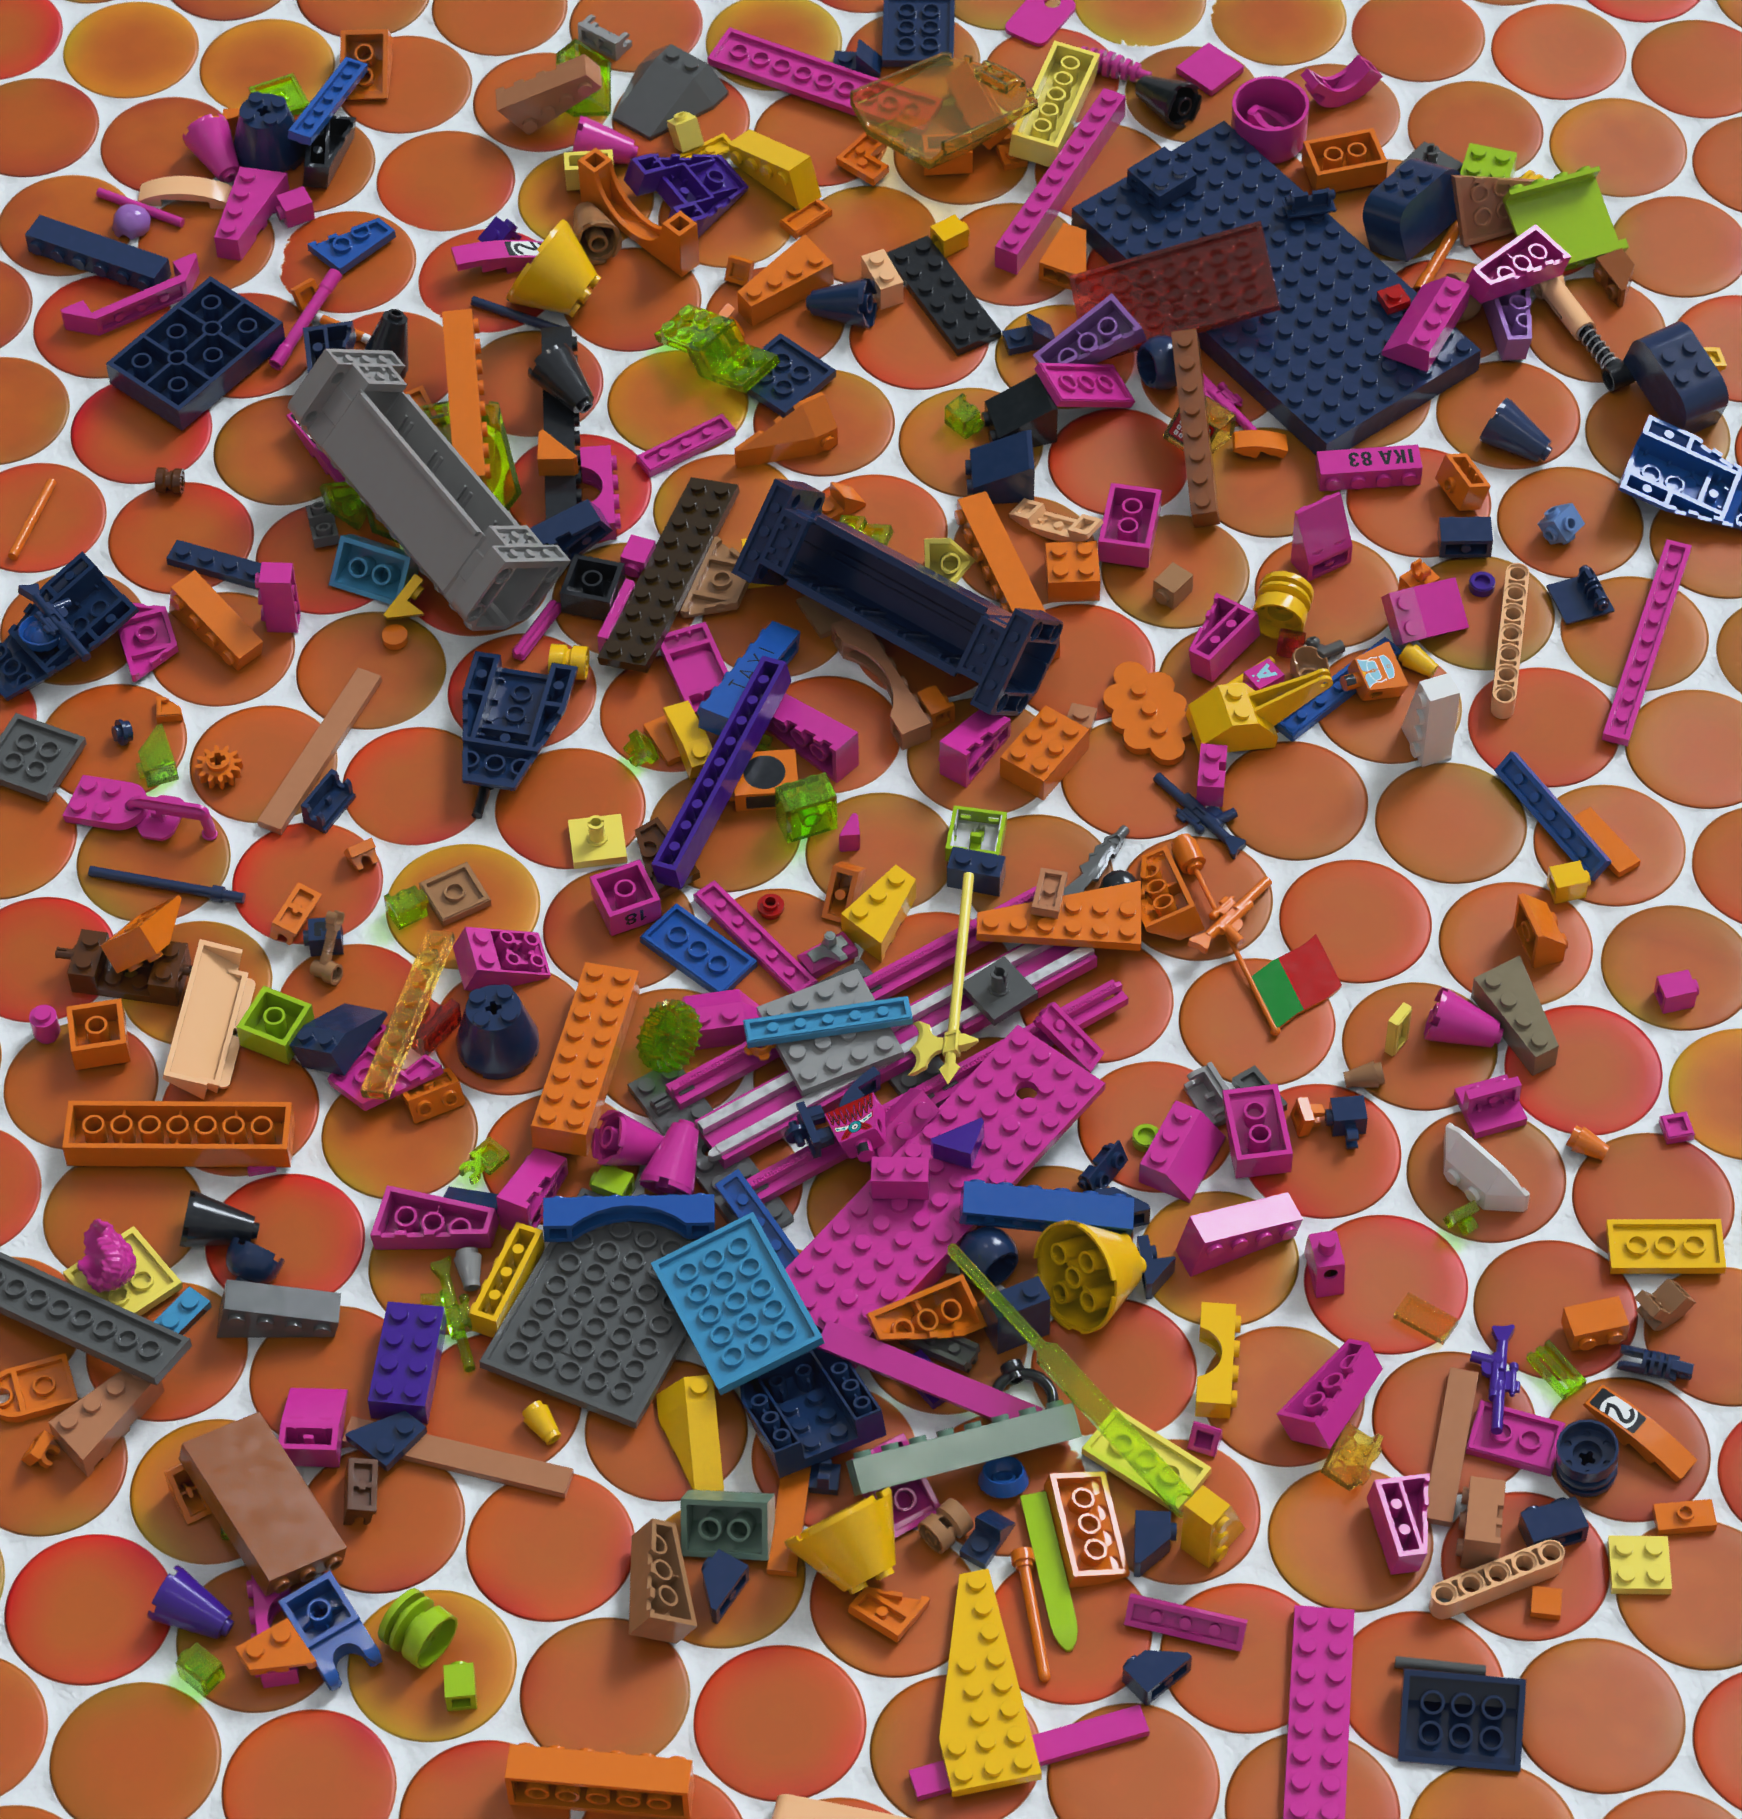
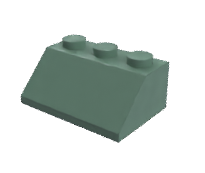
M688 1490L682 1496L681 1551L683 1556L708 1558L709 1556L713 1557L717 1550L720 1549L736 1559L769 1560L775 1526V1494Z

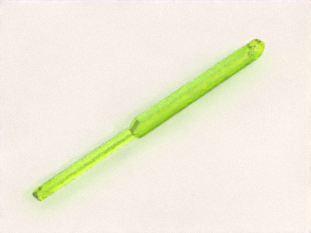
M950 1244L947 1248L948 1255L1037 1351L1038 1365L1173 1513L1183 1518V1512L1177 1509L1175 1502L1180 1496L1191 1498L1194 1495L1192 1490L1057 1343L1045 1342L956 1244Z

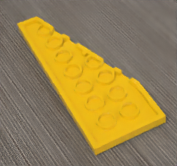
M989 1569L959 1574L939 1735V1746L952 1797L1042 1780V1772Z

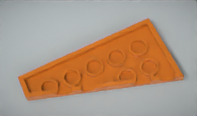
M1141 881L1064 895L1058 919L1031 914L1033 902L977 912L976 941L1140 951Z

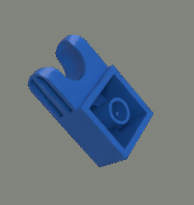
M331 1571L278 1601L284 1617L289 1619L317 1662L316 1669L330 1691H334L342 1685L337 1671V1664L345 1655H360L370 1667L383 1662L378 1647Z

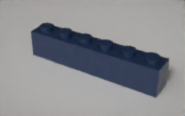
M42 215L37 217L25 234L28 251L35 255L53 259L56 262L91 272L99 277H105L120 284L140 289L141 291L160 284L171 277L169 259Z

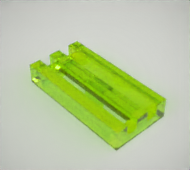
M1550 1340L1545 1342L1543 1347L1541 1345L1537 1347L1534 1353L1531 1351L1527 1354L1526 1360L1562 1400L1586 1386L1587 1380ZM1541 1357L1547 1363L1552 1372L1566 1384L1568 1389L1563 1387L1538 1358Z

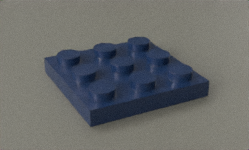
M780 333L730 375V383L784 418L795 410L793 408L795 404L818 393L836 377V370Z

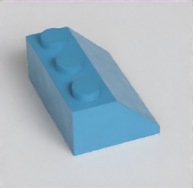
M354 534L341 535L329 586L392 604L413 575L418 574L419 566L412 558L405 554L403 549Z

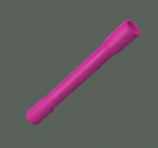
M334 268L329 269L319 284L318 290L285 340L278 346L270 358L269 364L276 370L283 368L291 356L294 347L304 334L303 328L310 325L327 297L341 280L342 274Z

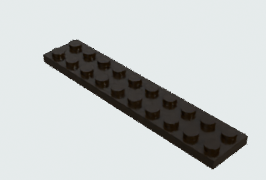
M690 478L656 544L652 556L645 569L641 572L614 629L597 657L599 665L648 673L697 576L714 537L718 536L740 493L737 484Z

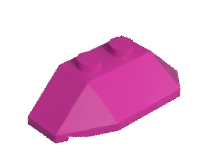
M739 989L684 996L661 1028L665 1054L736 1045L746 1042L743 1020L759 1018L757 1007L760 1005Z

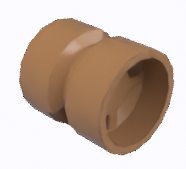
M949 1498L936 1509V1514L931 1513L918 1523V1530L924 1541L940 1554L955 1543V1538L960 1539L974 1527L969 1513L953 1498Z

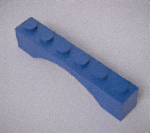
M640 1194L638 1196L611 1195L603 1197L585 1195L581 1197L555 1196L543 1198L544 1242H573L583 1234L598 1227L629 1221L660 1225L677 1232L686 1239H699L715 1231L714 1194Z

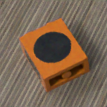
M795 749L756 751L753 753L729 799L730 801H735L736 812L800 807Z

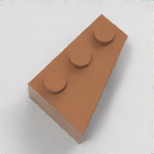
M1470 1476L1469 1487L1463 1486L1461 1504L1467 1506L1466 1513L1460 1512L1458 1530H1464L1463 1539H1457L1456 1556H1461L1460 1568L1474 1569L1498 1559L1503 1523L1505 1480Z

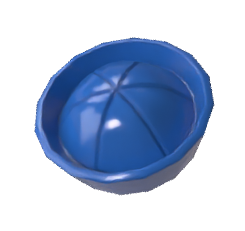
M34 615L26 618L18 628L19 637L27 648L37 652L54 649L59 645L62 636L59 632L56 633V637L51 634L47 635L42 629V623L37 621Z
M1007 1456L986 1462L979 1474L978 1484L981 1490L989 1496L1010 1498L1025 1491L1029 1485V1477L1018 1459Z

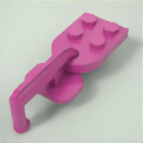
M88 775L82 776L62 815L67 823L104 829L125 830L136 826L143 838L157 841L170 838L175 833L181 818L200 820L203 827L202 837L205 840L212 841L218 835L207 807L184 802L179 797L167 795L150 797L146 795L144 789L138 784Z

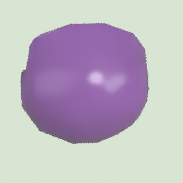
M125 204L115 212L112 230L118 238L121 235H125L130 240H133L135 237L144 236L149 231L151 217L145 208L135 204Z

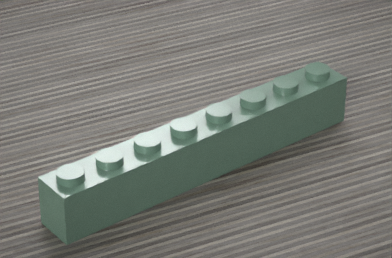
M1063 1399L1046 1403V1410L1037 1412L1034 1406L1019 1410L1020 1416L1009 1419L1007 1413L992 1417V1423L982 1426L980 1420L965 1424L964 1431L954 1433V1429L949 1428L937 1431V1438L927 1440L926 1435L910 1438V1445L899 1447L898 1442L881 1446L882 1452L871 1454L870 1449L853 1453L854 1459L846 1461L854 1495L865 1494L884 1489L888 1486L891 1487L1082 1437L1074 1404L1064 1405Z

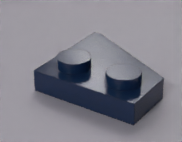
M402 1411L349 1431L345 1436L346 1441L367 1457L378 1459V1465L388 1472L427 1433V1428L408 1412Z

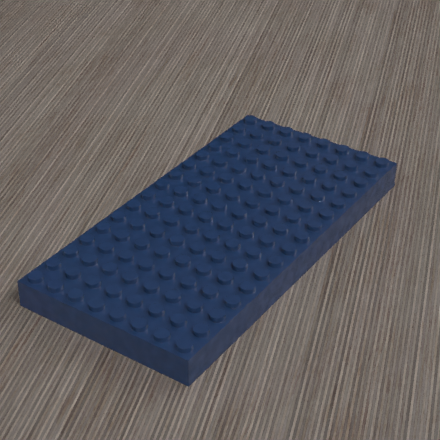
M1225 121L1220 122L1171 151L1177 156L1179 164L1185 163L1197 173L1196 188L1161 210L1156 209L1127 183V177L1072 208L1071 225L1086 230V243L1180 330L1196 328L1200 348L1315 455L1317 451L1345 450L1354 447L1479 370L1481 349L1456 327L1451 332L1428 372L1382 356L1383 348L1407 309L1388 315L1377 300V291L1400 284L1410 298L1411 303L1417 292L1328 213L1288 219L1282 200L1285 199V196H1289V193L1294 194L1304 191L1248 141L1243 139Z

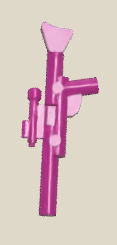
M1203 373L1206 403H1214L1229 419L1233 418L1244 430H1258L1235 407V405L1242 407L1243 399L1237 393L1233 394L1224 382H1220L1217 388Z

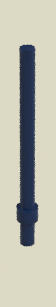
M90 866L88 870V876L208 897L211 901L222 903L225 900L243 904L246 897L245 893L226 890L225 887L218 885L208 887Z

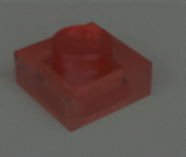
M1281 628L1276 656L1291 658L1295 649L1305 646L1307 633Z

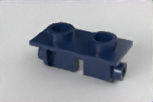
M1329 187L1314 190L1312 195H1308V192L1289 193V196H1285V199L1282 200L1288 219L1336 212L1333 201L1335 199L1334 189L1330 190Z
M1117 1140L1115 1144L1109 1143L1104 1145L1093 1159V1164L1097 1166L1089 1165L1078 1177L1079 1181L1077 1184L1081 1189L1087 1190V1188H1090L1093 1191L1097 1188H1107L1118 1172L1124 1167L1128 1158L1120 1140Z

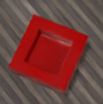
M1400 284L1377 291V300L1388 315L1407 309L1411 304L1410 298Z

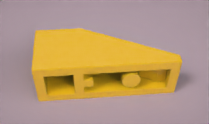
M689 701L664 707L665 717L689 780L697 778L713 749L705 730L698 728L699 719Z

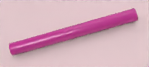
M98 188L96 196L121 206L135 204L145 208L153 218L180 228L184 226L185 219L103 188Z

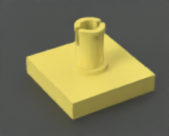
M621 814L593 815L588 818L568 820L574 869L628 863Z

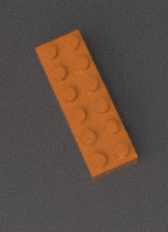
M531 1743L510 1744L505 1771V1784L509 1805L668 1819H691L695 1790L692 1760H688L685 1757H656L650 1753L630 1755L617 1750L610 1751L609 1753L596 1752L591 1748L572 1750L565 1749L559 1745L538 1747Z

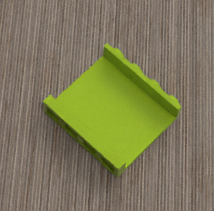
M1584 166L1571 174L1562 172L1549 180L1540 178L1527 186L1517 184L1510 187L1503 198L1516 238L1536 224L1572 256L1564 271L1594 264L1596 257L1620 248L1626 252L1629 248L1626 238L1618 240L1599 189L1596 176L1601 171L1600 166L1594 168Z

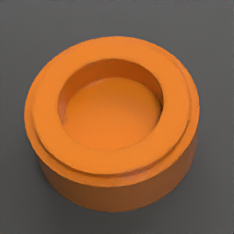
M399 624L385 627L382 631L383 645L390 650H399L405 647L408 643L406 628Z

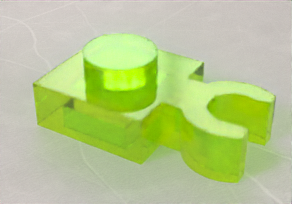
M489 1136L469 1153L471 1161L462 1163L459 1167V1173L461 1176H464L467 1172H474L469 1176L470 1184L474 1185L480 1180L482 1172L485 1171L491 1175L510 1159L509 1152Z

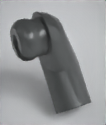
M1313 636L1309 637L1305 642L1307 646L1316 647L1321 658L1327 657L1328 659L1345 652V646L1341 640L1323 645L1320 644L1319 638Z

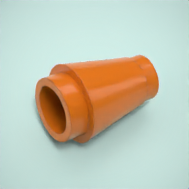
M1577 1125L1566 1143L1567 1146L1572 1148L1571 1151L1598 1158L1603 1161L1610 1147L1585 1126L1581 1128Z

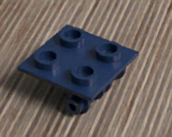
M1587 565L1579 568L1578 577L1546 585L1566 625L1615 612L1595 572Z

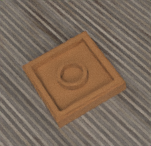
M468 862L419 883V889L443 927L492 905L490 897Z

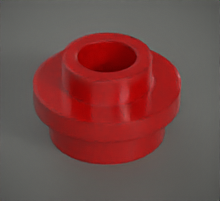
M766 894L757 902L758 912L765 919H777L784 911V901L776 894Z

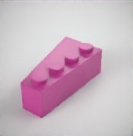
M1535 224L1472 268L1465 283L1470 284V294L1482 304L1561 276L1572 256Z
M1288 1192L1189 1217L1175 1251L1189 1276L1192 1277L1278 1242L1293 1238L1298 1232L1303 1217Z

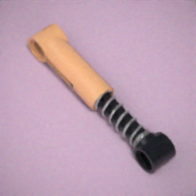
M1563 275L1532 286L1536 297L1544 299L1574 339L1581 341L1582 345L1586 346V350L1591 352L1595 362L1600 364L1602 380L1609 391L1617 390L1636 381L1623 360L1615 357V353L1610 352V347L1605 346L1606 342L1604 340L1601 341V335L1596 334V324L1565 286Z

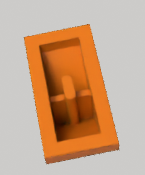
M540 430L538 433L537 454L539 476L577 475L579 473L577 455L546 431Z
M182 1464L164 1471L169 1492L187 1525L212 1514V1511Z

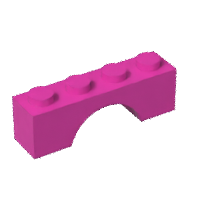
M611 445L580 447L582 482L597 488L601 492L592 503L601 510L613 530L600 541L617 540L616 529H621L620 513L615 514V510L620 509L619 494H614V490H619L618 474L613 475L612 472L617 470L616 455H611Z
M251 1575L252 1580H247L246 1584L248 1598H253L254 1606L249 1607L251 1625L256 1624V1633H251V1638L271 1627L275 1616L281 1611L278 1601L291 1594V1589L289 1587L282 1593L277 1594L275 1592L265 1597ZM298 1667L289 1668L288 1672L277 1673L270 1671L266 1674L255 1675L256 1678L261 1677L263 1688L300 1683Z

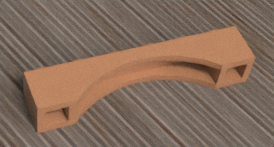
M848 618L832 623V642L843 659L855 662L868 669L885 686L893 706L890 714V732L902 751L930 740L931 727H933L932 719L927 712L924 713L922 711L917 695L911 694L906 678L903 675L900 676L897 672L896 664L892 657L888 658L882 641L880 639L876 640L872 631Z

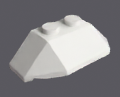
M1448 1123L1444 1135L1443 1174L1447 1181L1461 1189L1470 1202L1476 1203L1483 1210L1515 1212L1527 1210L1530 1193L1524 1187L1522 1188L1518 1180L1464 1130L1454 1126L1452 1123Z

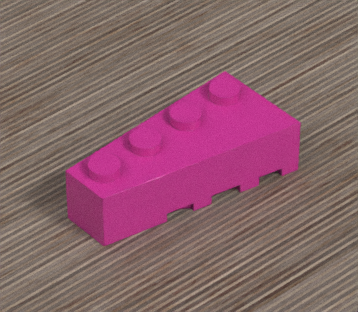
M239 167L214 236L217 258L239 261L244 258L257 240L256 235L260 230L265 229L268 224L267 220L272 213H276L275 207L278 206L276 195L290 191L287 173Z
M785 693L766 730L789 748L795 749L797 754L838 783L859 765L858 732Z
M387 1185L370 1236L375 1250L491 1248L499 1226V1220L495 1208Z
M1348 1339L1276 1414L1292 1441L1327 1449L1332 1447L1383 1369L1368 1342Z

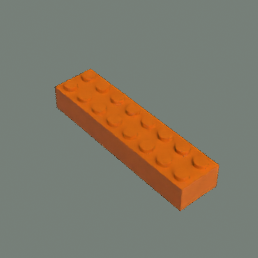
M585 962L531 1124L532 1148L587 1157L593 1132L597 1127L640 993L639 971Z
M68 1101L62 1149L67 1166L291 1167L295 1116L292 1102Z

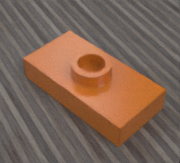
M1712 1499L1653 1504L1652 1512L1657 1536L1716 1531L1717 1521Z

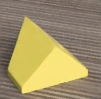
M924 538V566L954 583H957L975 562V559L951 538Z

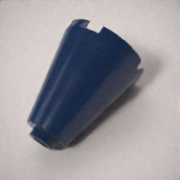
M864 278L813 290L807 296L806 307L814 316L864 329L870 328L869 326L874 325L877 315L878 302H873V294H877L876 286L872 279Z
M1505 398L1498 406L1496 414L1493 418H1490L1480 435V441L1537 463L1540 459L1545 461L1553 450L1550 447L1552 441L1508 398Z

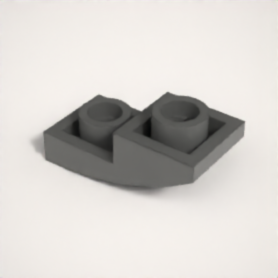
M319 501L305 506L314 547L320 548L339 544L340 539L331 501Z

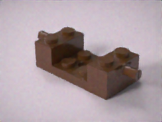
M81 929L77 944L73 949L56 948L55 958L71 960L67 974L72 992L171 1006L179 1005L187 976H190L193 966L191 965L188 943L171 941L162 950L163 955L151 963L147 959L142 961L143 965L134 970L138 972L137 975L130 978L125 977L124 975L128 972V969L117 974L100 947L109 939L108 932Z

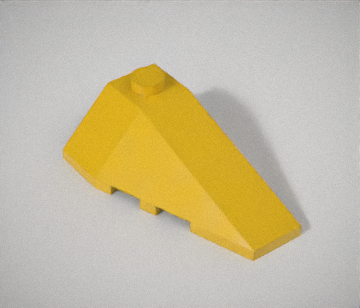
M710 1375L683 1377L656 1394L659 1424L681 1464L691 1489L724 1491L714 1382Z

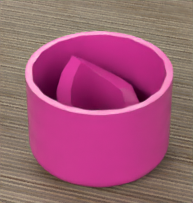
M1262 76L1251 79L1242 84L1233 96L1231 127L1272 164L1288 161L1303 149V141H1306L1308 96L1298 84L1286 78Z

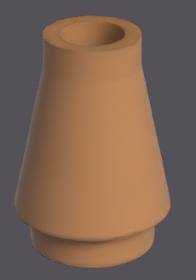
M1373 1060L1355 1069L1343 1072L1346 1088H1379V1085L1385 1084L1381 1062L1374 1063Z

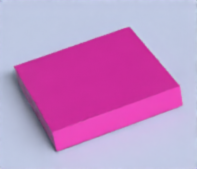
M1209 42L1176 67L1178 75L1197 85L1199 89L1211 97L1244 72L1242 64Z

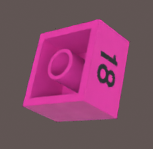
M640 859L590 876L592 898L611 936L648 924L662 917L660 898Z

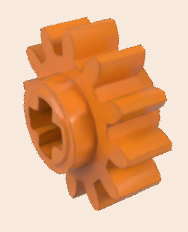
M215 745L212 752L204 749L205 757L197 756L196 775L199 776L201 784L208 781L210 789L215 784H219L220 789H224V783L228 782L230 785H234L233 777H242V759L239 758L237 750L230 753L228 745L223 750H219L218 745Z

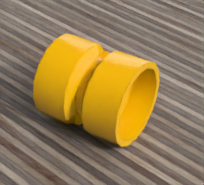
M551 644L548 658V674L552 663L578 667L575 680H587L590 660L589 646L574 645L569 649L564 644Z

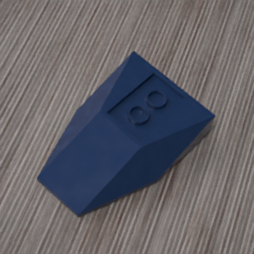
M814 1348L740 1386L742 1406L779 1478L887 1435L882 1409L852 1364L820 1349Z

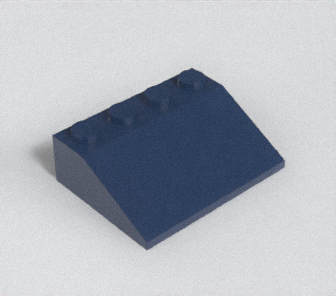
M1403 1668L1398 1761L1520 1772L1526 1679Z

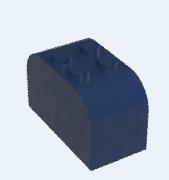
M1412 158L1372 190L1363 208V223L1370 251L1408 262L1456 221L1457 214L1451 175H1461L1460 172L1435 163Z
M1681 321L1635 340L1623 359L1624 364L1660 419L1694 434L1718 423L1728 405V390L1722 375L1690 327Z

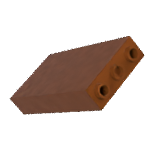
M260 1411L182 1443L179 1461L265 1597L275 1592L277 1594L282 1593L291 1585L300 1581L308 1582L323 1571H333L341 1566L347 1550L345 1543Z

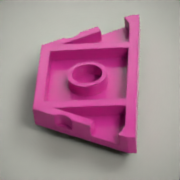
M133 603L139 612L118 629L133 682L138 681L179 652L166 606H146L141 603Z

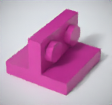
M1506 1074L1455 1088L1454 1096L1474 1139L1527 1125L1528 1118L1519 1101L1522 1085L1518 1076L1509 1079Z

